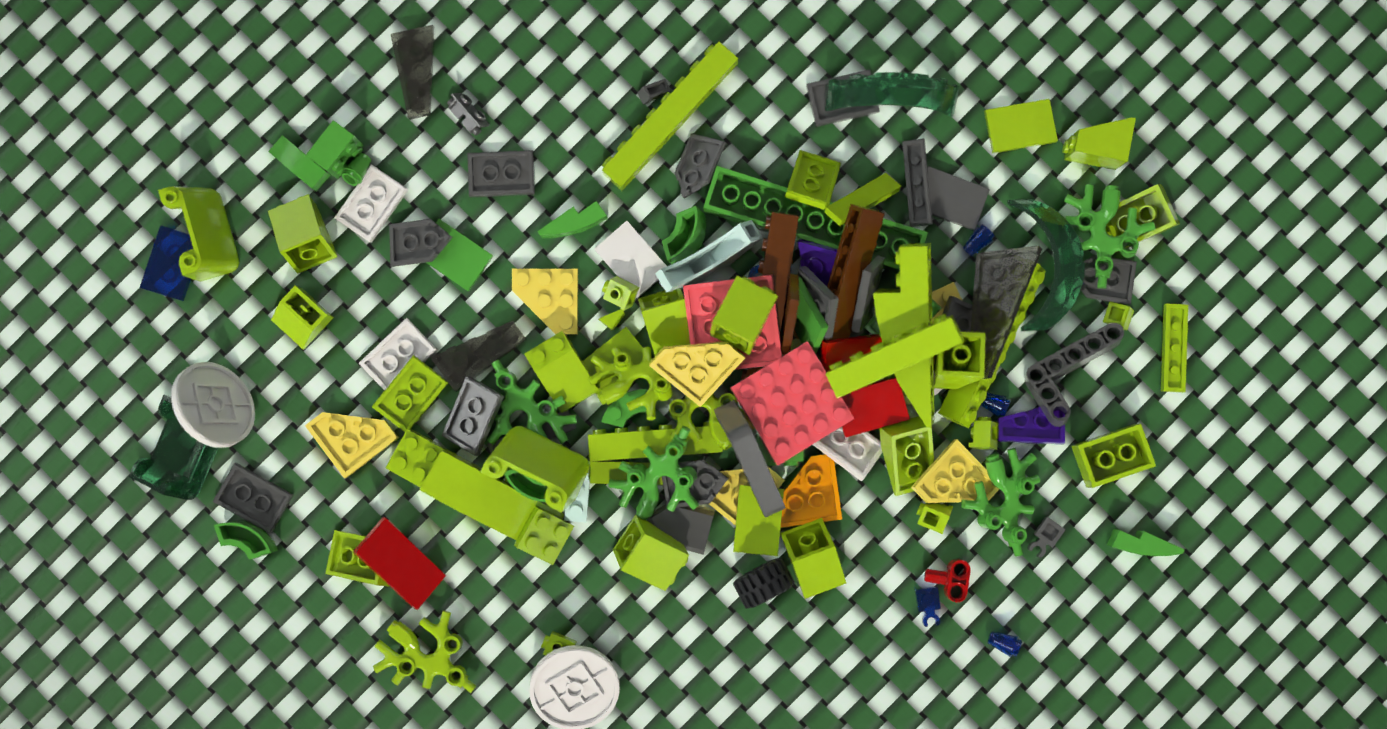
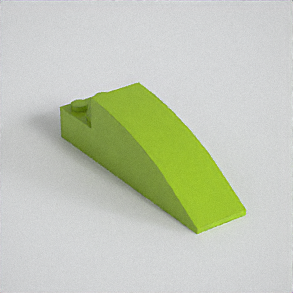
M931 243L901 245L900 249L896 251V265L900 264V272L896 274V285L901 288L877 289L873 293L876 318L884 345L891 343V338L898 334L904 333L906 336L913 333L912 328L923 323L926 326L933 324ZM933 356L894 373L899 385L927 428H932L935 420Z
M413 429L406 430L385 467L420 487L419 490L514 540H517L535 506L561 519L565 516L564 513L551 508L544 502L535 501L521 495L510 483L503 479L490 478L480 473L481 467Z

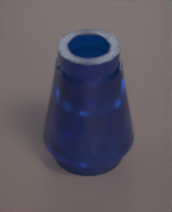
M982 224L980 227H976L963 249L972 257L993 242L992 239L995 235Z
M987 392L986 399L980 406L997 416H1005L1011 400L1007 399L1004 395Z
M991 631L987 644H990L1009 657L1011 655L1017 657L1022 640L1017 639L1018 636Z

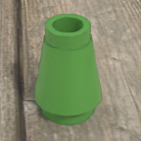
M361 153L343 169L342 174L344 181L352 186L362 183L371 162L370 157Z

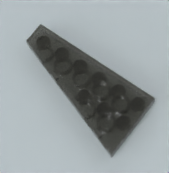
M1040 246L982 252L976 255L970 332L985 333L983 379H990L993 376L1042 252Z

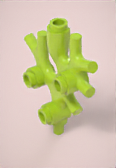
M619 347L611 350L614 355L613 363H608L599 356L594 355L591 358V362L600 368V372L588 377L591 385L613 375L618 377L616 382L599 389L600 392L596 393L601 404L609 405L619 400L629 391L633 381L644 378L649 383L648 391L644 395L626 403L629 411L640 406L646 407L647 420H655V404L658 400H669L672 397L673 391L671 383L649 366L652 360L651 348H642V361L636 365L632 363L630 355L626 352H621Z
M713 393L701 407L706 408L710 413L709 429L712 437L720 448L727 450L732 445L722 429L714 409L732 400L738 406V401L730 393L721 395L719 399ZM687 396L683 400L675 399L669 405L672 418L677 420V426L669 439L672 440L675 434H679L682 426L690 429L689 434L694 442L699 443L703 438L694 426L691 415L700 406ZM739 408L740 411H741V413H742L743 416H744V411H743V409ZM677 409H682L681 413H676L675 411Z
M442 611L438 624H433L425 617L419 622V625L437 639L438 646L433 654H424L420 650L419 642L414 632L401 621L397 622L396 620L391 623L387 631L389 636L404 647V653L398 654L381 640L374 646L385 656L382 661L373 665L374 671L379 673L390 666H396L397 673L391 679L396 685H399L405 676H410L417 668H420L424 671L423 688L431 689L436 675L445 676L450 685L458 686L459 688L464 687L470 693L476 687L474 683L468 680L469 676L465 668L460 665L453 666L450 661V656L460 650L463 645V640L459 635L450 634L448 631L451 612ZM451 640L456 641V647L450 644ZM406 662L411 664V669L406 667ZM455 671L460 673V678L455 677Z

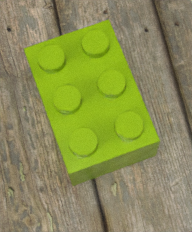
M1133 424L1071 446L1086 488H1095L1156 466L1141 424Z

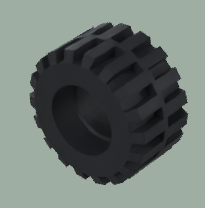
M775 558L740 576L734 581L733 586L744 607L754 608L785 592L793 586L795 581L783 559Z

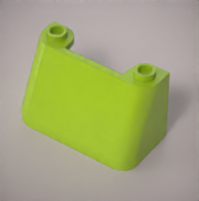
M172 186L158 190L161 202L165 207L183 210L193 249L184 252L179 258L182 276L202 282L234 272L239 266V257L220 193L211 188Z
M515 426L508 431L487 458L480 473L497 479L502 477L509 467L548 486L545 493L547 505L562 513L576 500L590 466L587 458L525 427Z

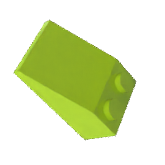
M1157 184L1121 201L1116 215L1106 225V232L1110 236H1120L1125 232L1128 208L1137 209L1136 221L1138 224L1141 225L1152 221L1155 224L1156 230L1141 234L1137 238L1138 243L1179 225L1180 222L1162 184Z
M563 331L525 353L527 360L551 398L554 400L561 395L564 397L566 403L558 407L561 413L600 391L596 384L591 385L588 379L591 376L570 339Z
M920 416L879 428L881 448L895 496L913 492L914 490L911 486L934 462L932 428H927Z
M334 530L325 574L377 586H389L353 553L354 549L366 536Z

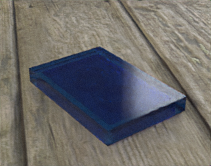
M160 225L139 288L184 301L191 279L182 276L179 258L184 252L193 249L189 234Z

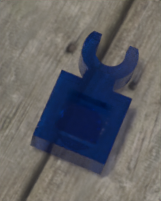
M938 587L914 589L918 612H924L922 617L923 626L928 627L927 620L931 617L934 618L935 625H940V619L935 614V610L941 609Z

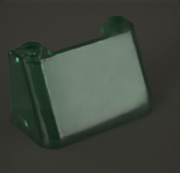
M163 394L158 407V413L166 418L167 421L151 459L141 458L137 460L128 477L162 495L192 500L200 493L218 448L205 445L193 438L178 421L173 410L171 396Z

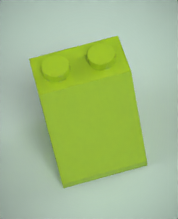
M1131 117L1079 129L1064 142L1062 150L1065 153L1064 160L1112 170L1118 169L1128 162L1136 118Z
M309 194L268 211L279 252L297 274L338 257L319 209Z
M736 276L712 322L710 336L722 342H729L736 349L750 355L778 296L770 288H761L747 277L741 278Z
M680 288L670 292L664 290L638 298L655 356L665 346L690 345L685 299Z
M961 332L964 338L963 343L935 355L934 388L958 389L984 378L985 333Z
M636 514L613 548L621 571L664 591L667 590L669 585L674 583L677 573L681 567L686 565L689 556L682 543L647 520L639 518Z
M822 518L780 533L805 599L846 584L835 545Z

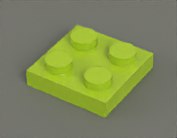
M535 506L514 546L553 565L574 525Z

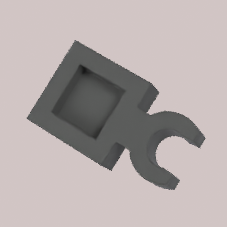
M1045 516L1033 533L1038 539L1031 542L1027 549L1032 551L1035 546H1038L1040 551L1037 557L1042 558L1046 553V546L1048 545L1053 548L1065 529Z

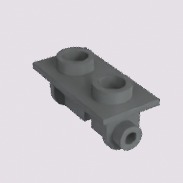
M451 94L453 98L447 102L449 105L448 109L457 119H461L463 115L466 116L461 123L470 134L477 136L482 131L480 127L490 126L485 120L486 116L471 104L472 100L466 94Z

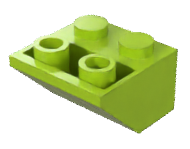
M295 285L279 302L271 321L304 350L334 317L304 289Z

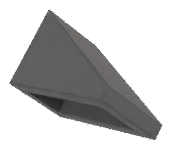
M666 79L643 86L637 94L642 104L645 105L670 92L671 89Z

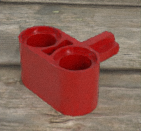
M953 559L948 563L946 572L926 569L924 581L944 585L945 596L953 602H961L967 596L971 568L966 561ZM958 563H961L964 567V571L960 575L954 573V567ZM958 585L960 587V594L957 597H952L950 590L953 586Z

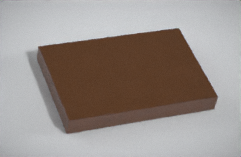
M790 274L780 332L782 355L790 352L799 306V276L797 274Z

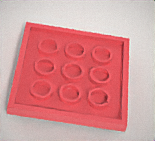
M773 274L747 277L755 285L761 288L767 287L774 291ZM735 279L683 286L690 345L722 342L710 336L711 326ZM776 303L751 354L748 355L740 351L745 356V359L735 370L764 367L782 357Z
M808 341L730 388L777 466L854 419L842 397L836 398L826 376L827 372Z

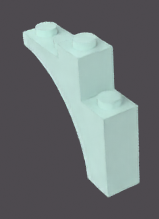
M752 220L739 223L713 243L677 263L660 269L655 274L666 292L676 290L684 285L701 283L716 270L731 265L762 240L763 237Z

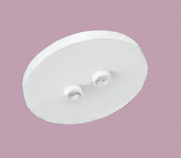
M198 362L184 369L175 379L171 392L173 410L182 427L193 438L211 447L225 448L233 446L247 437L254 425L255 407L248 388L234 372L217 363Z
M579 645L561 647L544 656L534 668L529 687L531 703L537 714L544 721L561 729L589 728L604 720L614 709L619 697V678L612 662L601 652Z

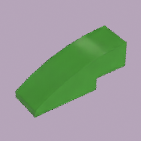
M283 135L268 151L316 192L330 177L329 173L306 156L304 152Z
M596 201L580 213L573 206L537 232L541 238L565 237L593 228L608 218Z
M1113 529L1107 543L1108 546L1121 551L1147 556H1172L1183 554L1185 551L1183 548L1140 530H1137L1135 536H1132L1121 530Z

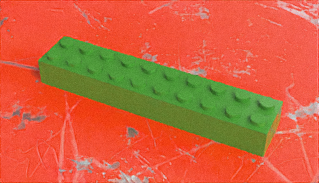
M716 166L703 207V212L737 223L752 220L757 229L769 232V229H765L767 216H771L772 212L798 215L795 241L798 242L799 239L835 249L839 247L845 224L839 226L823 209L785 198L786 187L720 166ZM883 218V224L879 231L877 245L871 262L877 256L885 257L883 269L899 274L900 264L896 265V251L903 244L925 243L928 232Z

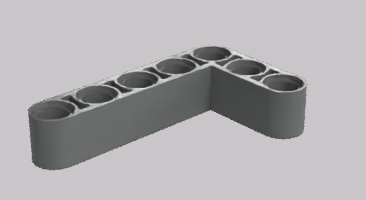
M1107 324L1028 368L1025 375V384L1052 425L1056 427L1063 426L1067 423L1070 416V407L1053 381L1119 346L1124 336V329L1120 324ZM1113 332L1118 336V338L1112 339L1107 335V333ZM1088 343H1096L1099 348L1091 349ZM1076 353L1079 359L1073 360L1069 357V354ZM1056 363L1061 369L1053 370L1049 365ZM1038 374L1041 380L1034 381L1030 378V375ZM1049 392L1052 394L1053 398L1045 399L1043 398L1042 393ZM1060 410L1064 413L1065 417L1057 418L1053 412Z
M732 400L714 409L715 415L733 447L764 517L766 518L785 509V505L755 437L735 401Z

